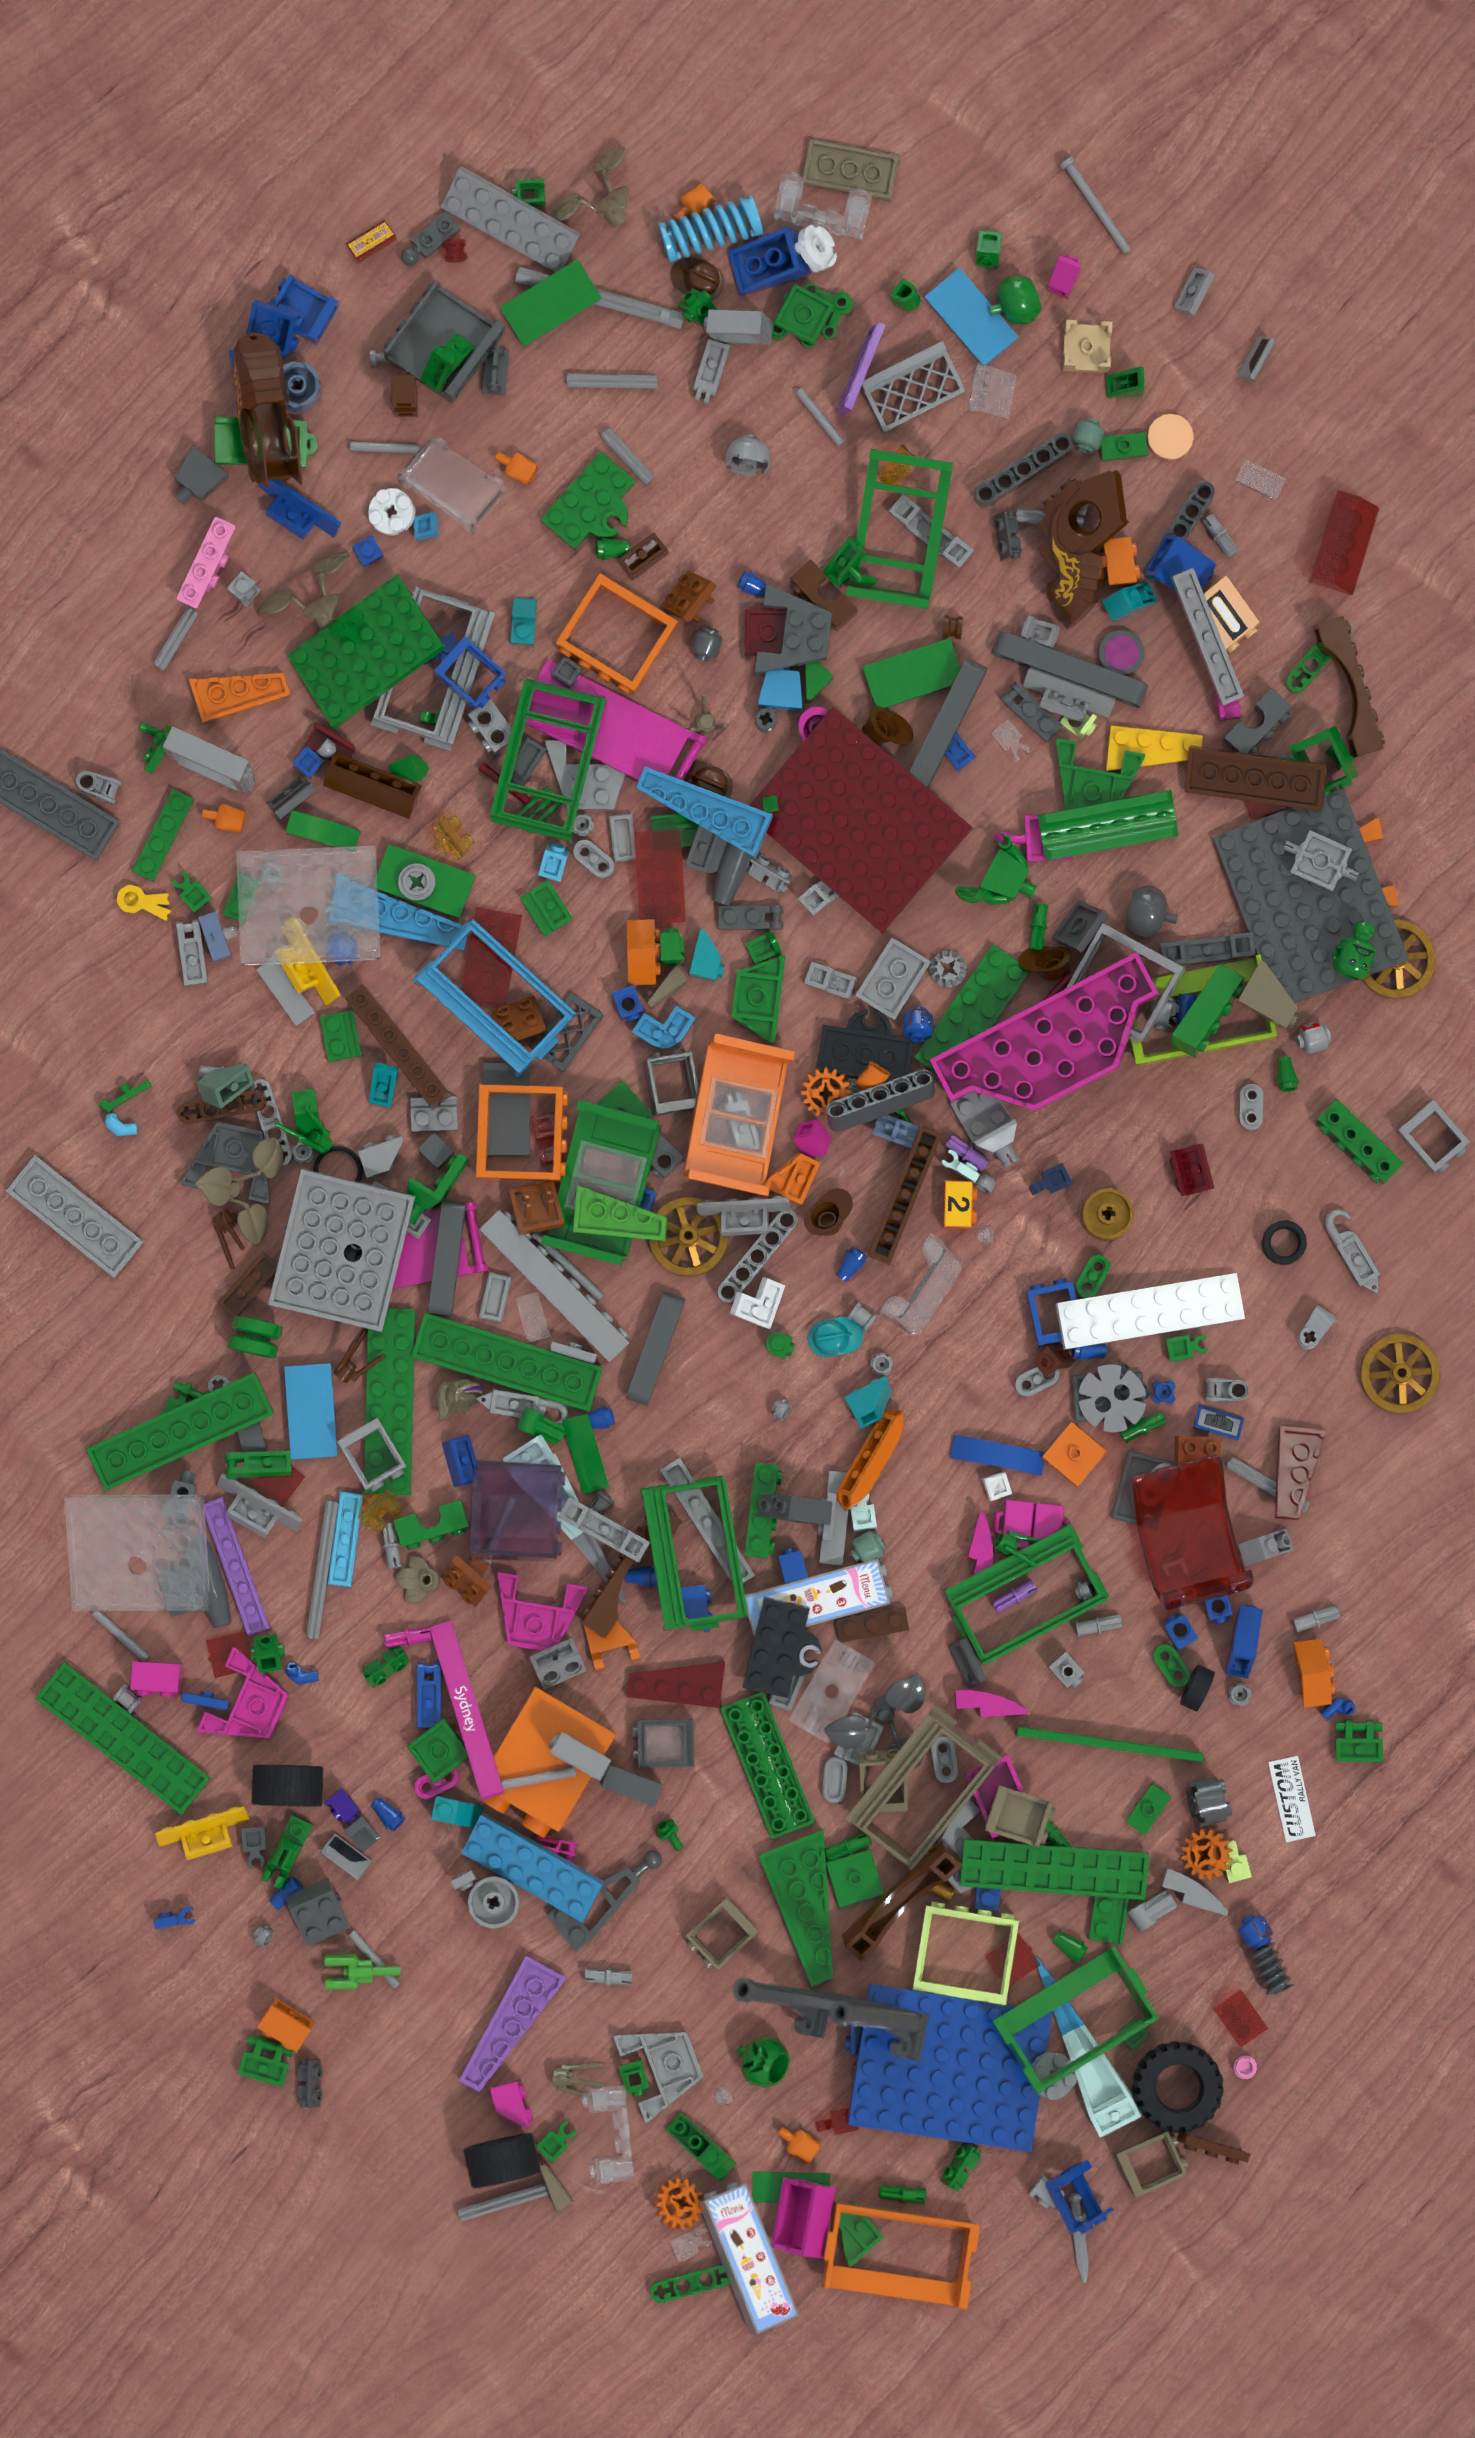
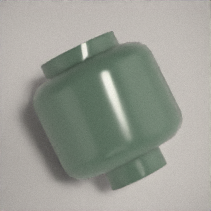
M1086 418V421L1077 422L1072 435L1075 449L1086 454H1092L1093 451L1099 450L1104 436V429L1099 426V421L1092 418Z
M866 1531L852 1541L854 1549L850 1552L857 1563L860 1561L864 1563L882 1558L885 1554L884 1549L887 1547L877 1532Z

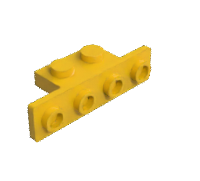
M295 917L290 918L280 926L290 946L279 950L275 956L298 994L315 987L327 1006L339 998L340 993L303 932L302 927Z
M244 1806L232 1807L226 1812L212 1813L205 1818L196 1821L189 1820L176 1827H165L156 1832L155 1837L159 1846L182 1840L187 1860L232 1847L228 1826L249 1820V1815Z

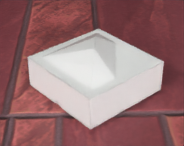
M1002 1471L982 1479L989 1501L1012 1494L1006 1472Z

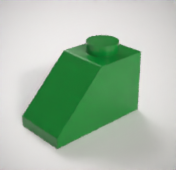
M308 1089L291 1092L297 1132L309 1138L312 1132L320 1131L304 1109L305 1106H308L320 1121L316 1090Z

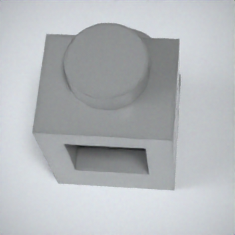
M242 571L227 587L228 593L246 608L261 591L257 587L256 582Z
M1064 1652L1048 1666L1049 1670L1065 1688L1071 1685L1074 1689L1084 1680L1081 1675L1085 1672L1067 1652ZM1066 1667H1070L1073 1672L1071 1676H1066L1064 1674V1669Z
M1041 2175L1028 2194L1032 2198L1036 2194L1038 2196L1036 2201L1045 2208H1048L1050 2205L1058 2211L1045 2185L1049 2180ZM1060 2189V2191H1061V2193H1062V2195H1063V2197H1064V2195H1065L1066 2193Z

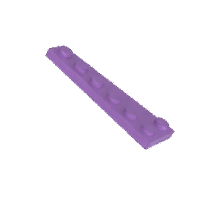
M525 1956L459 2081L480 2092L567 1977Z

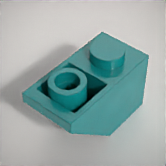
M1147 581L1123 588L1102 602L1113 622L1157 603L1158 600L1153 588Z
M886 1376L875 1379L865 1387L854 1390L844 1397L860 1429L880 1420L883 1416L892 1393Z

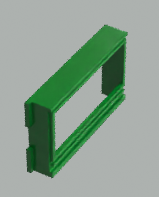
M723 1475L696 1479L695 1483L668 1487V1484L640 1488L641 1498L644 1501L662 1610L663 1631L691 1627L692 1632L718 1628L720 1622L747 1618L748 1612L726 1480L723 1478ZM717 1486L738 1612L686 1620L665 1494Z
M1071 1523L1019 1551L1035 1562L1036 1567H1032L1015 1555H1011L950 1588L943 1589L956 1614L952 1616L953 1621L962 1638L967 1637L983 1666L1096 1607L1109 1598L1097 1572L1093 1574L1081 1549L1084 1547ZM1074 1549L1097 1595L984 1654L960 1608L1057 1556Z
M1113 1946L992 2022L1022 2067V2071L1035 2093L1038 2094L1155 2022L1159 2017L1144 1995L1148 1991L1134 1968L1128 1969L1117 1949ZM1117 1971L1145 2017L1040 2081L1012 2035Z

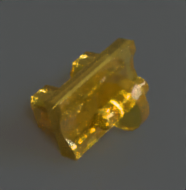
M903 444L895 452L916 456ZM888 461L877 476L880 477L882 483L899 485L914 466Z
M456 815L447 819L443 816L438 820V823L434 826L437 833L433 836L438 843L433 848L435 851L443 849L447 855L452 852L455 858L459 860L473 845L474 839L468 833L461 837L458 836L456 830L462 824Z
M389 1489L381 1495L377 1492L372 1498L365 1494L363 1498L367 1503L361 1507L364 1512L358 1519L368 1530L371 1528L380 1533L386 1526L382 1517L387 1512L392 1517H396L402 1511V1508L398 1504V1499Z

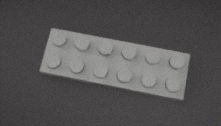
M462 166L458 169L441 206L444 210L554 272L561 270L567 265L581 233Z
M34 1155L6 1190L7 1193L113 1278L118 1276L144 1243L36 1155Z

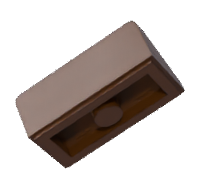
M653 532L617 559V561L633 581L669 553L668 549Z

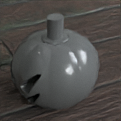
M1142 886L1133 891L1125 925L1130 932L1139 937H1151L1162 929L1165 921L1176 924L1178 915L1167 912V899L1161 890L1153 886Z

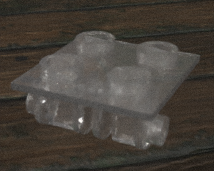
M976 363L968 403L969 411L974 413L981 411L1009 419L1017 375Z

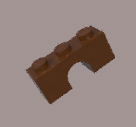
M401 371L397 372V375H392V407H394L395 417H418V388L415 375H411L410 372Z
M809 560L790 578L792 583L790 587L798 596L802 594L807 599V602L832 612L831 629L833 628L838 632L857 614L858 609L843 593L834 600L823 599L818 593V588L826 581V575L812 560Z

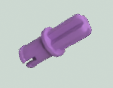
M951 1135L946 1141L945 1145L961 1156L962 1161H968L981 1172L990 1161L973 1149V1145L969 1146L955 1135Z
M1028 1579L1015 1588H1009V1592L993 1600L992 1605L995 1611L999 1613L1015 1603L1020 1604L1021 1600L1038 1590L1034 1582Z

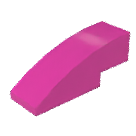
M981 1512L978 1514L967 1557L976 1560L973 1575L993 1565V1546L990 1529L985 1513Z
M954 1690L955 1708H979V1717L1027 1714V1709L1001 1696L973 1690Z

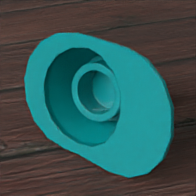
M847 1317L820 1321L810 1329L808 1334V1343L811 1350L822 1357L851 1353L858 1349L863 1341L862 1327L854 1320H848Z

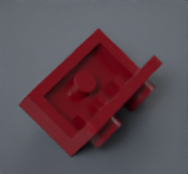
M1203 1144L1170 1151L1171 1157L1169 1161L1171 1168L1175 1170L1177 1178L1175 1185L1181 1196H1190L1214 1189Z

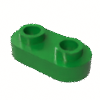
M1094 1255L1088 1260L1075 1286L1076 1292L1080 1297L1084 1299L1091 1298L1098 1293L1110 1270V1262L1105 1256ZM1095 1263H1100L1102 1265L1101 1271H1096L1094 1269ZM1084 1283L1091 1285L1090 1291L1083 1290Z
M1167 1644L1158 1646L1154 1650L1153 1659L1166 1680L1174 1687L1185 1686L1190 1680V1671L1172 1646ZM1162 1652L1169 1654L1168 1660L1163 1661L1160 1655ZM1176 1671H1180L1182 1673V1678L1180 1680H1176L1174 1678V1673Z

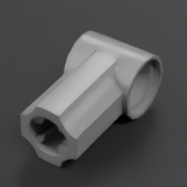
M1166 1889L1149 1901L1138 1904L1127 1913L1138 1931L1142 1932L1155 1924L1157 1919L1176 1908L1177 1905Z

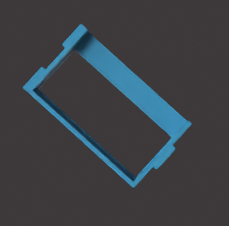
M475 920L468 921L451 938V943L433 962L430 961L412 979V982L418 987L422 985L509 1064L515 1070L514 1075L519 1077L536 1058L541 1061L557 1044L559 1039L556 1037L574 1019L576 1013ZM471 932L565 1016L531 1053L522 1047L437 969Z

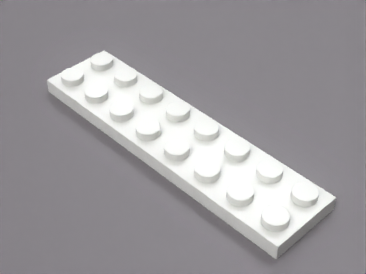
M1237 1273L1056 1304L1064 1350L1245 1319Z

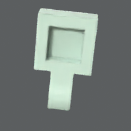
M949 1150L948 1153L954 1158L953 1162L948 1163L942 1160L941 1164L946 1168L954 1170L968 1181H973V1184H975L980 1176L977 1173L978 1168L969 1162L965 1164L959 1162L957 1153Z

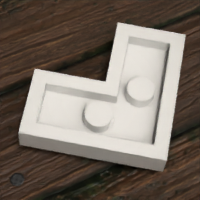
M762 1277L755 1298L737 1292L730 1314L763 1328L771 1329L785 1285Z

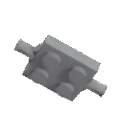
M1311 830L1300 846L1288 840L1283 850L1296 855L1291 874L1331 892L1334 891L1337 882L1343 876L1355 882L1359 876V872L1347 868V861L1352 852L1351 848Z

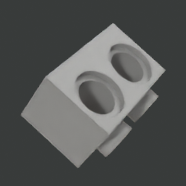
M490 699L483 708L478 707L468 714L470 719L468 725L474 734L480 733L483 738L481 743L488 753L492 751L496 756L507 748L512 728ZM482 714H488L491 717V721L486 725L478 722V718ZM502 733L504 740L501 743H494L491 740L492 735Z
M572 1638L530 1656V1660L544 1690L586 1672V1668Z

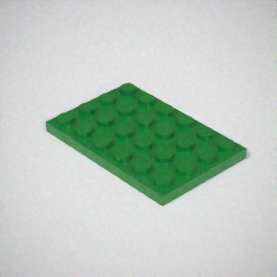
M396 574L287 656L330 725L336 729L446 647L401 576Z

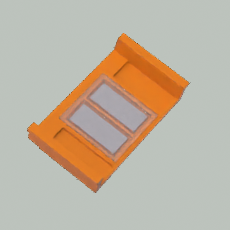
M714 1034L713 1039L709 1040L707 1044L683 1177L762 1196L769 1195L770 1187L763 1186L762 1183L767 1178L787 1065L793 1061L795 1051Z

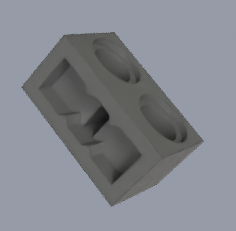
M661 1135L658 1139L650 1172L657 1178L662 1176L665 1179L684 1160V1157ZM662 1156H667L671 1159V1165L667 1168H661L658 1165V1159Z

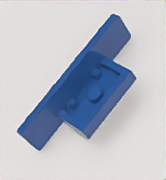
M278 479L268 480L267 489L259 483L260 489L275 498L266 510V516L302 540H304L315 525L332 537L337 535L341 522L333 515L320 509L314 502L308 501L299 495L296 490L289 488Z

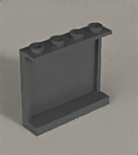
M436 280L433 285L429 284L421 302H416L410 310L411 315L407 321H401L396 331L398 333L393 339L390 337L383 347L384 359L400 370L415 375V379L453 404L490 354V350L504 335L505 324L499 320L494 323L440 287V281ZM458 333L473 344L475 349L448 376L443 389L437 393L422 382L420 378L432 350L437 345L442 348Z

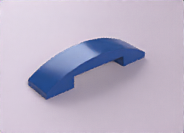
M954 1435L950 1458L1042 1475L1044 1460L1041 1457L1045 1452Z

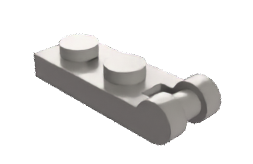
M199 919L192 920V923L186 924L176 922L184 986L207 984L208 979ZM194 932V938L186 939L185 933Z

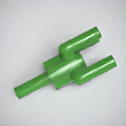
M325 1954V1966H344V1978H325V1990L356 1989L358 1983H372V1976H400V1966L372 1967V1959L358 1960L356 1954Z

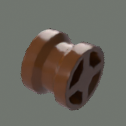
M944 615L942 638L953 636L956 639H961L963 616L951 618L949 615Z

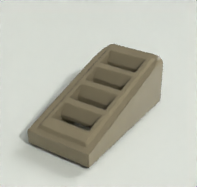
M677 965L673 967L649 999L648 1007L650 1009L655 1008L687 983V977Z
M544 2162L540 2165V2170L554 2208L558 2213L572 2202V2197L547 2163Z

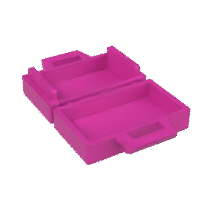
M1005 1500L1004 1512L994 1514L993 1532L999 1534L1005 1532L1008 1534L1009 1530L1017 1534L1043 1539L1062 1529V1522L1067 1525L1070 1523V1520L1063 1518L1064 1506L1035 1503L1034 1508L1033 1502ZM1000 1516H1004L1002 1530H998ZM1016 1539V1542L1019 1543L1018 1548L1024 1549L1030 1546V1542Z

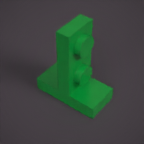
M458 333L442 348L437 345L431 352L420 380L439 393L443 389L448 376L473 353L475 346Z

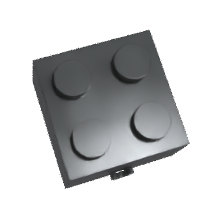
M329 1878L285 1897L291 1916L307 1947L350 1928L347 1915L340 1903L342 1901L338 1892L335 1893Z

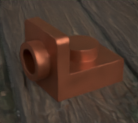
M1062 1344L1047 1346L1034 1359V1363L1047 1378L1057 1369L1070 1368L1075 1363V1360L1067 1350H1064Z

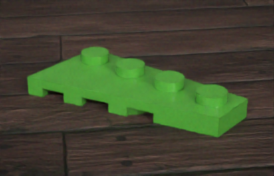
M580 1185L577 1186L573 1232L666 1241L668 1217Z

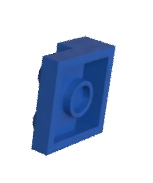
M255 300L252 304L246 334L252 332L269 336L280 348L281 356L287 358L298 347L299 338H296L297 331L300 332L304 319L300 317L301 311L281 303L276 307Z

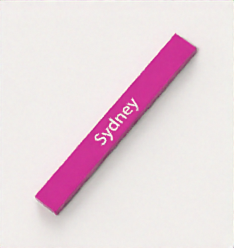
M449 1621L430 1627L429 1629L481 1799L485 1800L503 1794L504 1789L453 1623Z

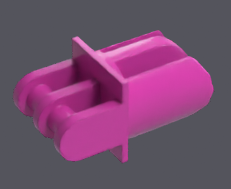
M535 1834L534 1839L556 1843V1848L546 1845L542 1846L558 1855L559 1853L566 1854V1860L572 1863L573 1856H576V1853H574L575 1846H578V1843L547 1836L543 1838ZM561 1843L569 1844L567 1851L560 1850Z

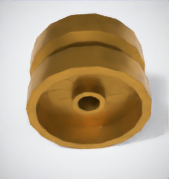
M1112 1188L1100 1189L1092 1193L1084 1203L1081 1211V1220L1086 1232L1093 1238L1101 1241H1114L1123 1236L1130 1228L1134 1218L1133 1205L1129 1198L1121 1191ZM1108 1211L1111 1213L1109 1220L1105 1219V1216L1102 1215L1103 1212Z

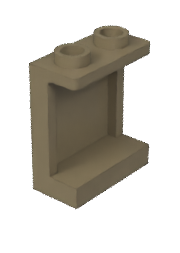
M998 1785L984 1830L1039 1848L1040 1843L1045 1844L1049 1831L1045 1830L1047 1821L1052 1822L1056 1808L1052 1807L1053 1802Z

